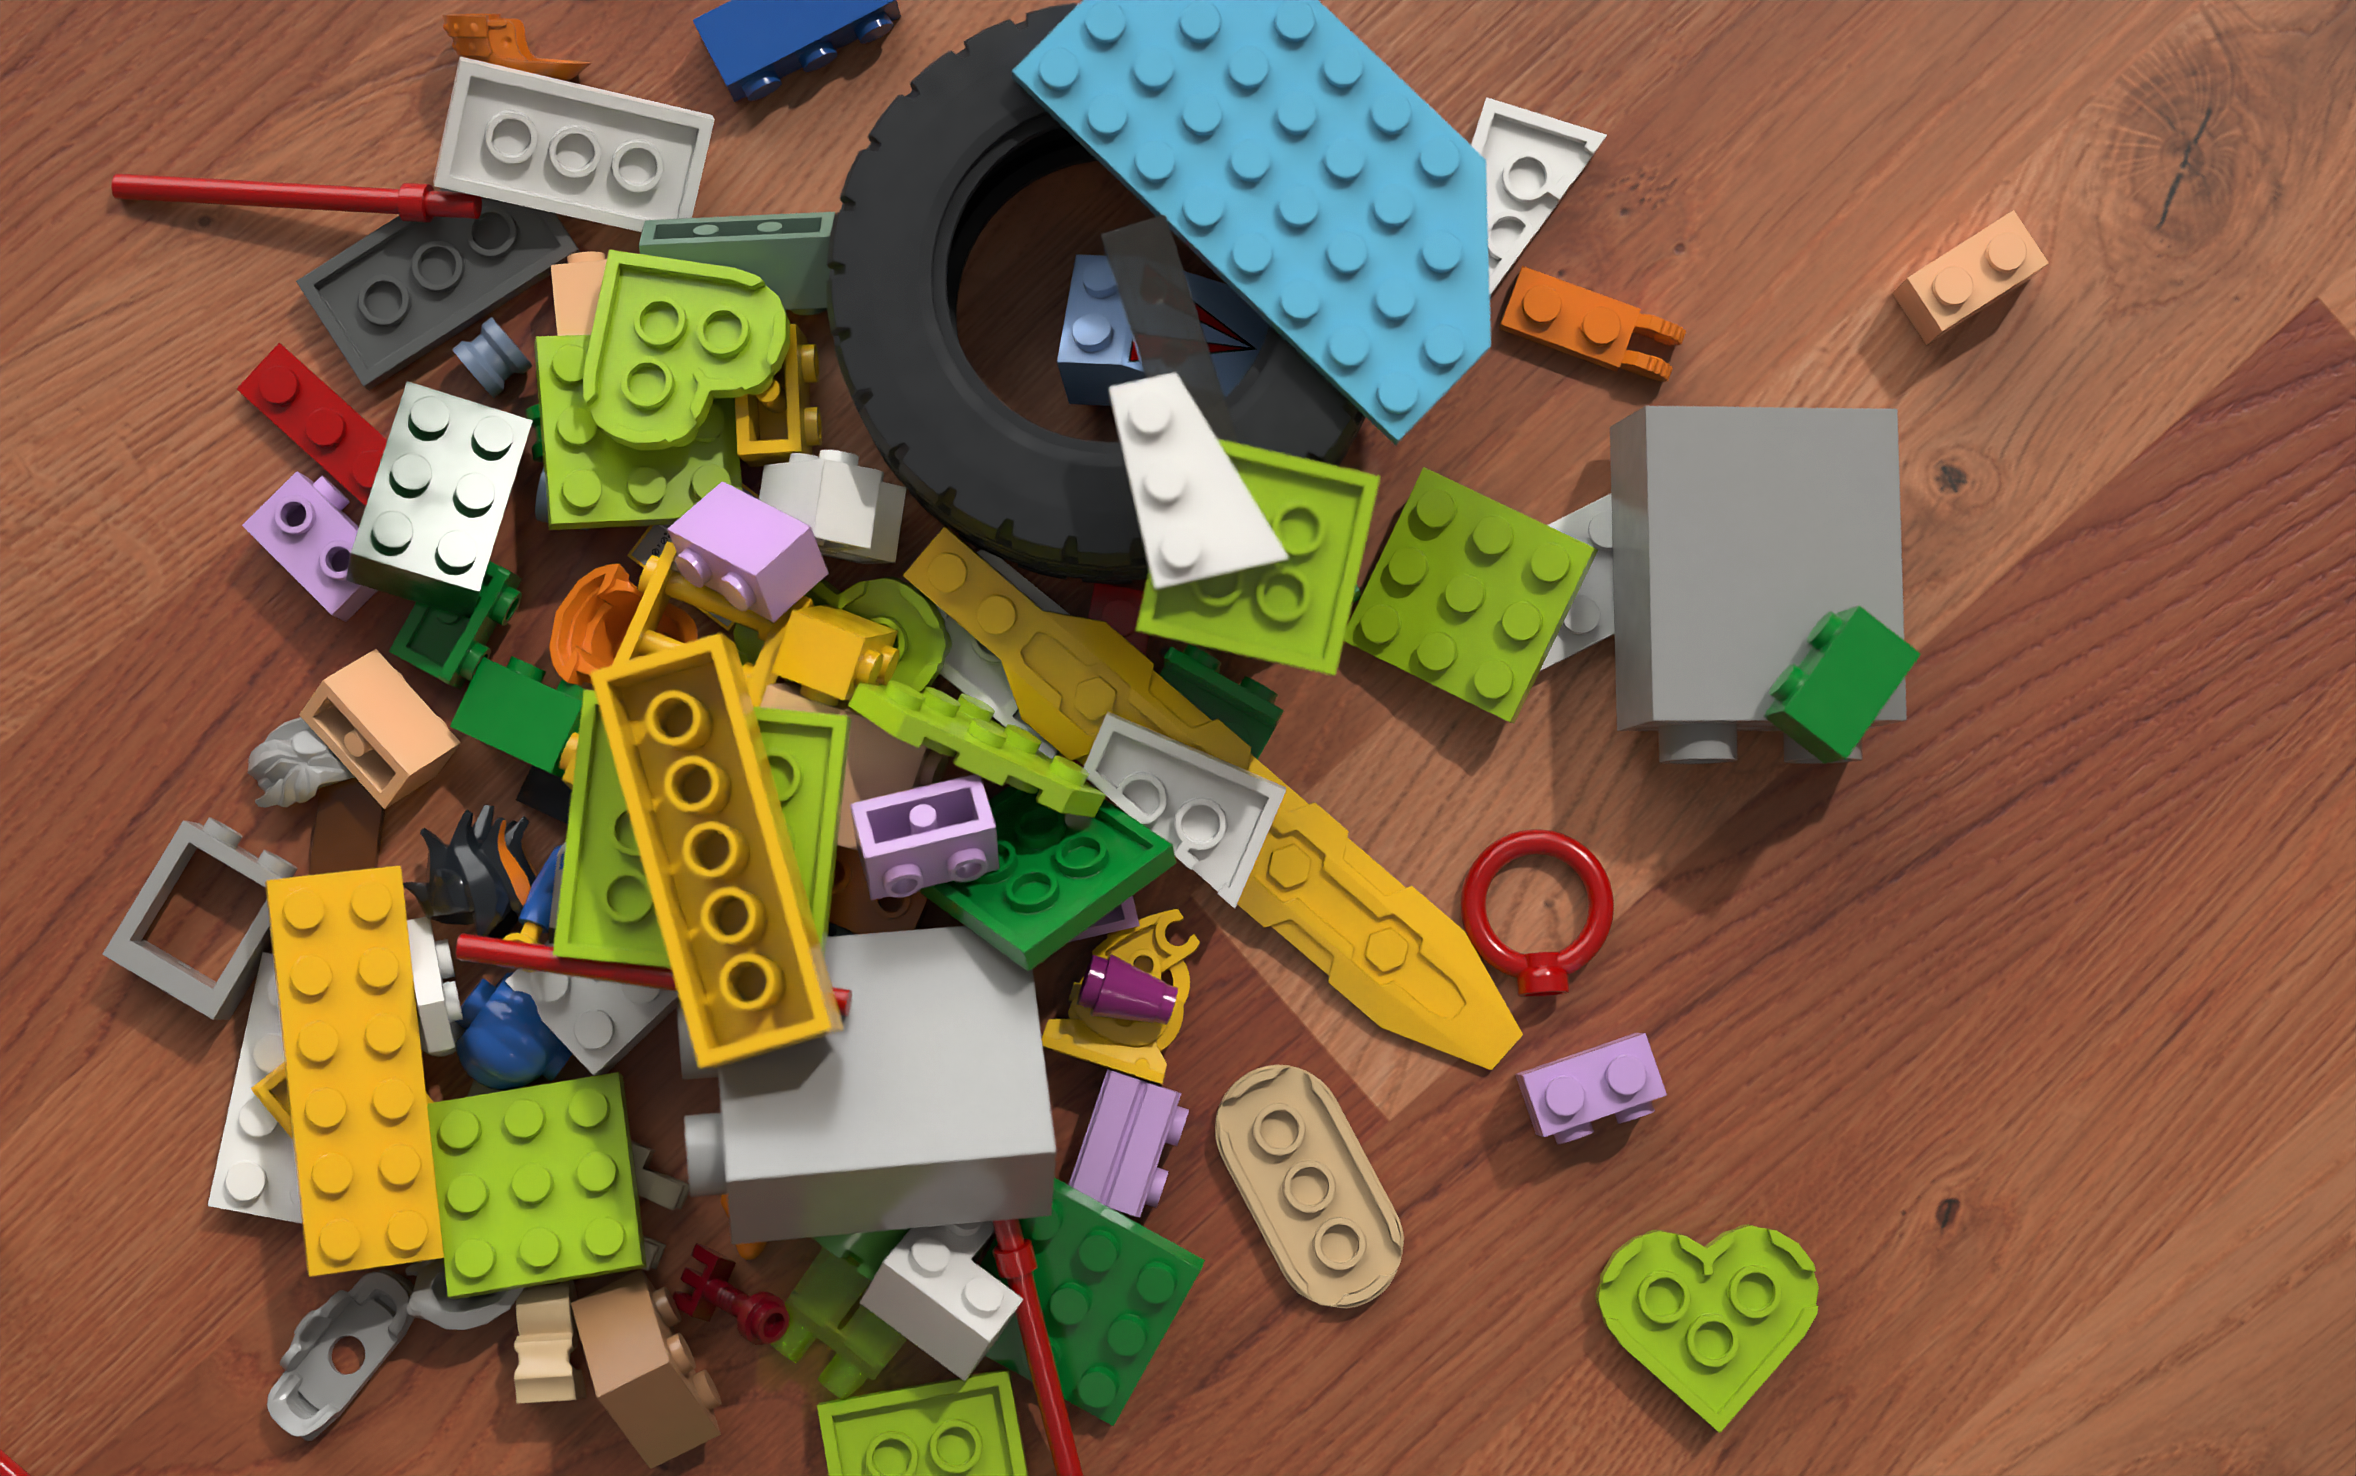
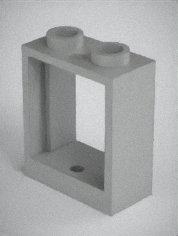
M209 817L205 825L183 820L103 952V955L212 1020H230L258 973L262 952L270 953L272 950L267 900L217 982L144 940L143 937L197 847L264 887L266 880L293 877L298 868L267 850H263L259 858L238 846L243 838L240 833Z

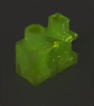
M823 1247L784 1303L790 1317L787 1331L781 1339L770 1345L797 1364L816 1338H819L837 1354L817 1380L844 1401L868 1377L874 1380L906 1342L907 1338L862 1304L845 1326L842 1325V1320L869 1287L872 1280L856 1271L860 1263L849 1255L847 1258L842 1256L839 1259Z

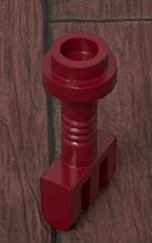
M696 1243L691 1256L706 1266L703 1273L685 1267L680 1280L692 1286L695 1290L692 1296L685 1292L674 1291L672 1297L678 1309L691 1317L710 1322L717 1306L737 1318V1329L740 1335L755 1345L772 1344L781 1339L787 1331L790 1321L789 1313L783 1300L769 1291H760L750 1296L727 1283L736 1262L707 1246Z

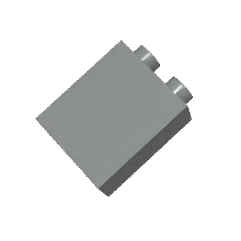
M1644 406L1610 427L1617 731H1658L1659 763L1713 764L1738 761L1737 731H1781L1763 717L1775 700L1769 695V691L1776 679L1789 665L1794 663L1799 666L1812 648L1806 642L1808 635L1819 620L1828 612L1832 611L1836 614L1837 612L1860 605L1904 640L1897 409ZM1905 677L1868 729L1907 720ZM1783 732L1785 763L1824 764ZM1862 738L1847 759L1832 763L1862 761Z
M959 926L827 937L824 960L831 985L836 988L852 990V1003L849 1015H840L844 1030L718 1068H699L681 1000L677 1001L682 1078L687 1080L719 1077L722 1113L685 1116L690 1197L728 1194L732 1244L1051 1215L1056 1147L1032 969L1030 971L1025 970L968 927Z

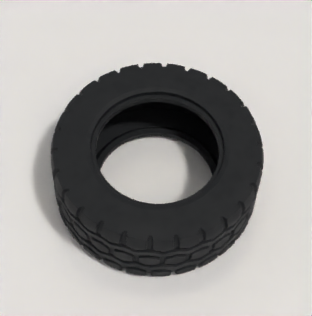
M1069 3L1026 13V21L1017 24L1008 19L964 41V50L957 54L949 50L928 65L910 82L912 91L906 96L898 95L883 112L868 135V139L871 142L866 150L863 149L858 152L839 197L843 204L840 212L834 215L828 247L827 266L830 269L829 280L826 282L827 310L841 374L856 409L887 465L927 512L944 526H949L958 532L962 539L973 546L1002 560L1007 559L1018 563L1020 568L1064 580L1067 577L1081 578L1082 582L1130 584L1133 580L1148 578L1149 564L1121 442H1094L1066 437L1026 420L1008 408L981 381L966 359L959 344L957 334V301L962 273L976 240L990 219L1007 201L1036 180L1073 165L1098 161L1012 79V70L1077 7L1076 3ZM1271 326L1258 356L1243 379L1227 397L1202 415L1216 439L1338 467L1348 453L1349 447L1357 437L1366 418Z

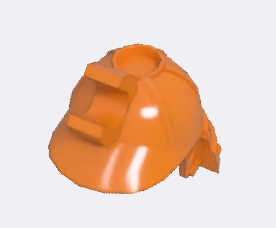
M501 13L443 15V28L448 36L453 38V49L457 55L564 81H570L591 64L590 62L535 57L528 47L525 26L520 19L501 18Z
M620 563L595 568L579 579L556 611L549 650L553 667L567 683L582 685L583 682L593 684L590 672L612 666L644 593L638 591L637 587L628 580L629 574ZM668 603L655 632L685 644L698 640V629L694 620L684 610Z

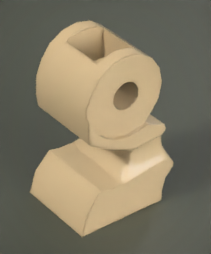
M573 1280L562 1281L560 1284L526 1287L516 1299V1318L519 1336L516 1337L514 1348L518 1353L519 1365L514 1373L517 1404L586 1398L582 1370L575 1369L570 1364V1354L577 1348L580 1336L571 1306L572 1302L578 1300Z

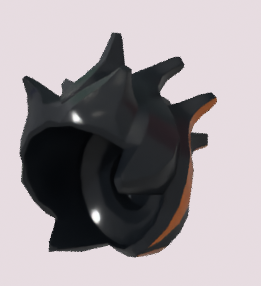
M484 805L473 826V813L469 810L463 813L450 844H445L437 835L423 828L420 834L428 848L427 883L405 882L403 887L416 896L427 919L450 925L475 924L477 935L483 937L503 939L509 935L518 923L531 886L538 875L522 845V838L530 824L529 820L523 816L518 822L512 820L506 824V819L498 817L493 824L494 806Z

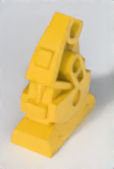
M1174 909L1153 914L1138 920V927L1111 932L1107 935V939L1092 951V955L1105 959L1111 953L1162 980V974L1170 970L1173 977V987H1177L1178 992L1167 1025L1157 1022L1150 1023L1091 1016L1090 1008L1077 1005L1083 981L1082 978L1079 983H1074L1069 997V1001L1072 1002L1068 1011L1070 1019H1049L1041 1037L1042 1047L1163 1086L1167 1064L1161 1052L1174 1041L1180 1031L1184 1016V1004L1190 990V976L1184 959L1192 955L1200 945L1195 934L1190 936L1187 943L1181 946L1171 945L1166 940L1165 932L1167 927L1172 923L1184 920L1180 911Z

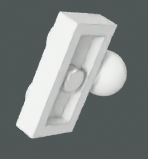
M427 917L407 920L413 980L420 1013L418 1016L421 1049L432 1056H447L456 1051L455 1042L466 1031V1029L454 1022L463 1019L456 982H443V979L455 977L448 939L435 941L431 920L427 919Z

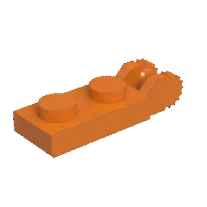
M1522 266L1499 326V329L1607 369L1617 372L1621 368L1660 382L1669 380L1673 366H1670L1661 358L1626 350L1632 332L1652 338L1662 344L1678 346L1682 345L1686 330L1678 326V324L1654 315L1641 314L1640 308Z

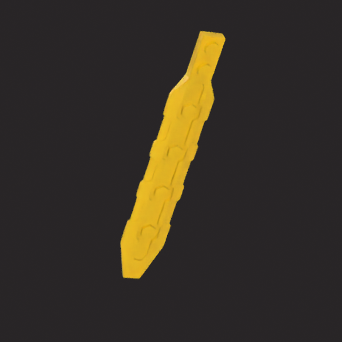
M947 526L938 533L903 574V577L1001 660L1021 719L1071 761L1077 759L1081 764L1085 765L1108 711L1286 787L1284 797L1237 905L1264 928L1269 926L1274 928L1329 976L1328 983L1378 1026L1489 1070H1493L1522 1037V1031L1466 932L1412 885L1405 887L1348 838L1349 831L1316 802L1307 803L1251 754V746L1219 719L1211 720L1153 670L1154 663L1107 622L1043 610Z

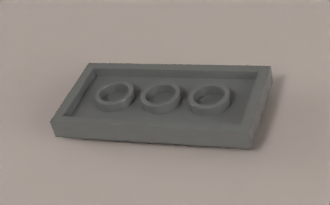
M441 188L440 190H438V191H447V192H458V191H453V190L444 189V188ZM481 197L482 212L479 219L433 217L431 222L426 223L402 221L400 216H397L296 282L362 385L366 389L371 390L551 275V265L567 264V256L579 253L580 250L556 213Z

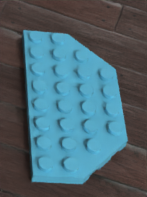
M1083 0L1012 70V79L1395 445L1411 431L1491 347L1486 159L1319 0Z

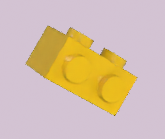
M790 324V348L781 369L774 375L771 386L761 394H746L741 397H735L737 455L750 467L787 463L791 453L813 455L812 446L822 444L821 413L819 407H810L809 383L819 382L818 349L816 344H808L806 336L796 324Z
M829 604L792 610L771 673L802 684L799 693L804 697L822 704L837 706L839 699L851 700L859 682L878 686L880 684L886 686L889 683L899 660L900 651L893 647L898 631Z

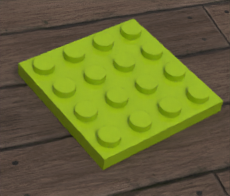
M584 690L553 956L672 968L595 691ZM753 706L825 959L851 718L845 715Z

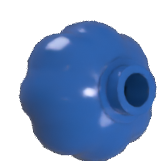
M514 972L506 973L496 986L482 978L461 1006L463 1019L454 1021L466 1029L463 1035L455 1042L456 1053L466 1073L478 1083L490 1089L502 1091L519 1089L538 1079L541 1075L552 1081L572 1055V1052L541 1020L537 1005L532 996L521 991H514L505 982Z

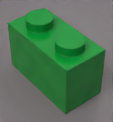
M1860 605L1837 612L1836 614L1830 611L1819 620L1806 640L1812 646L1811 650L1799 666L1792 663L1776 679L1769 691V695L1775 700L1763 715V717L1824 764L1848 758L1921 655L1919 651Z
M511 656L505 667L482 657L450 727L563 778L565 770L560 769L559 766L561 756L571 735L574 732L579 733L583 696L586 689L567 683L561 678L555 690L542 684L546 671Z

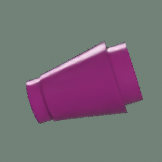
M1111 953L1107 959L1092 955L1083 977L1077 1005L1090 1008L1091 1016L1150 1023L1157 1022L1167 1025L1174 1008L1178 988L1167 985L1166 982Z

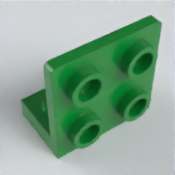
M1188 644L1183 653L1170 646L1164 656V667L1159 675L1211 720L1219 719L1251 746V754L1258 759L1284 712L1283 709L1274 705L1278 694L1247 676H1244L1241 683L1237 684L1219 674L1221 670L1219 667L1222 663L1193 645Z

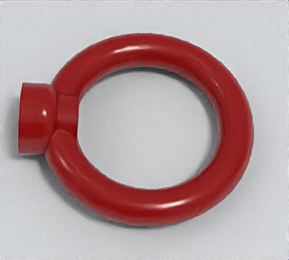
M1522 830L1493 842L1479 854L1471 865L1464 880L1461 893L1462 921L1473 947L1495 969L1517 978L1518 996L1521 997L1554 996L1569 993L1568 975L1581 969L1596 956L1608 937L1614 915L1613 890L1608 875L1600 861L1587 847L1577 840L1551 830ZM1533 854L1551 856L1569 865L1582 880L1588 896L1586 923L1579 936L1561 951L1523 954L1508 947L1494 933L1486 911L1488 889L1499 870L1514 859Z

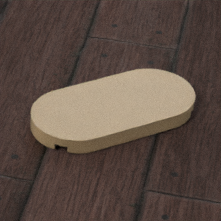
M1289 1065L1263 1066L1240 1077L1228 1089L1219 1105L1215 1122L1216 1142L1227 1169L1283 1275L1299 1294L1320 1305L1352 1308L1363 1305L1378 1297L1391 1284L1401 1263L1404 1243L1403 1229L1392 1203L1333 1093L1313 1074Z

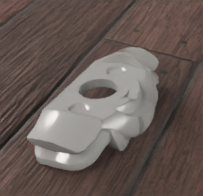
M386 1269L366 1274L349 1292L339 1290L326 1304L317 1310L310 1311L300 1321L294 1331L295 1335L290 1349L279 1363L285 1371L268 1395L267 1407L270 1416L282 1429L292 1436L312 1441L344 1412L403 1339L414 1318L406 1310L414 1289V1284L410 1280ZM346 1336H354L364 1346L365 1360L359 1370L346 1375L335 1368L332 1362V1351L340 1339Z

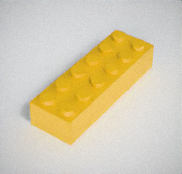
M720 633L590 672L699 1068H718L843 1031L842 1020L736 644Z
M401 865L266 880L265 889L306 1266L309 1277L444 1258Z

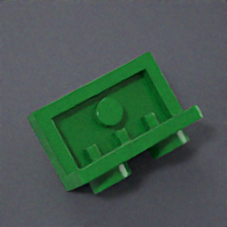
M490 561L471 618L416 602L389 652L435 676L448 685L461 690L466 679L472 680L482 657L489 659L491 649L485 645L496 625L505 626L516 612L522 598V592L516 589L522 578Z

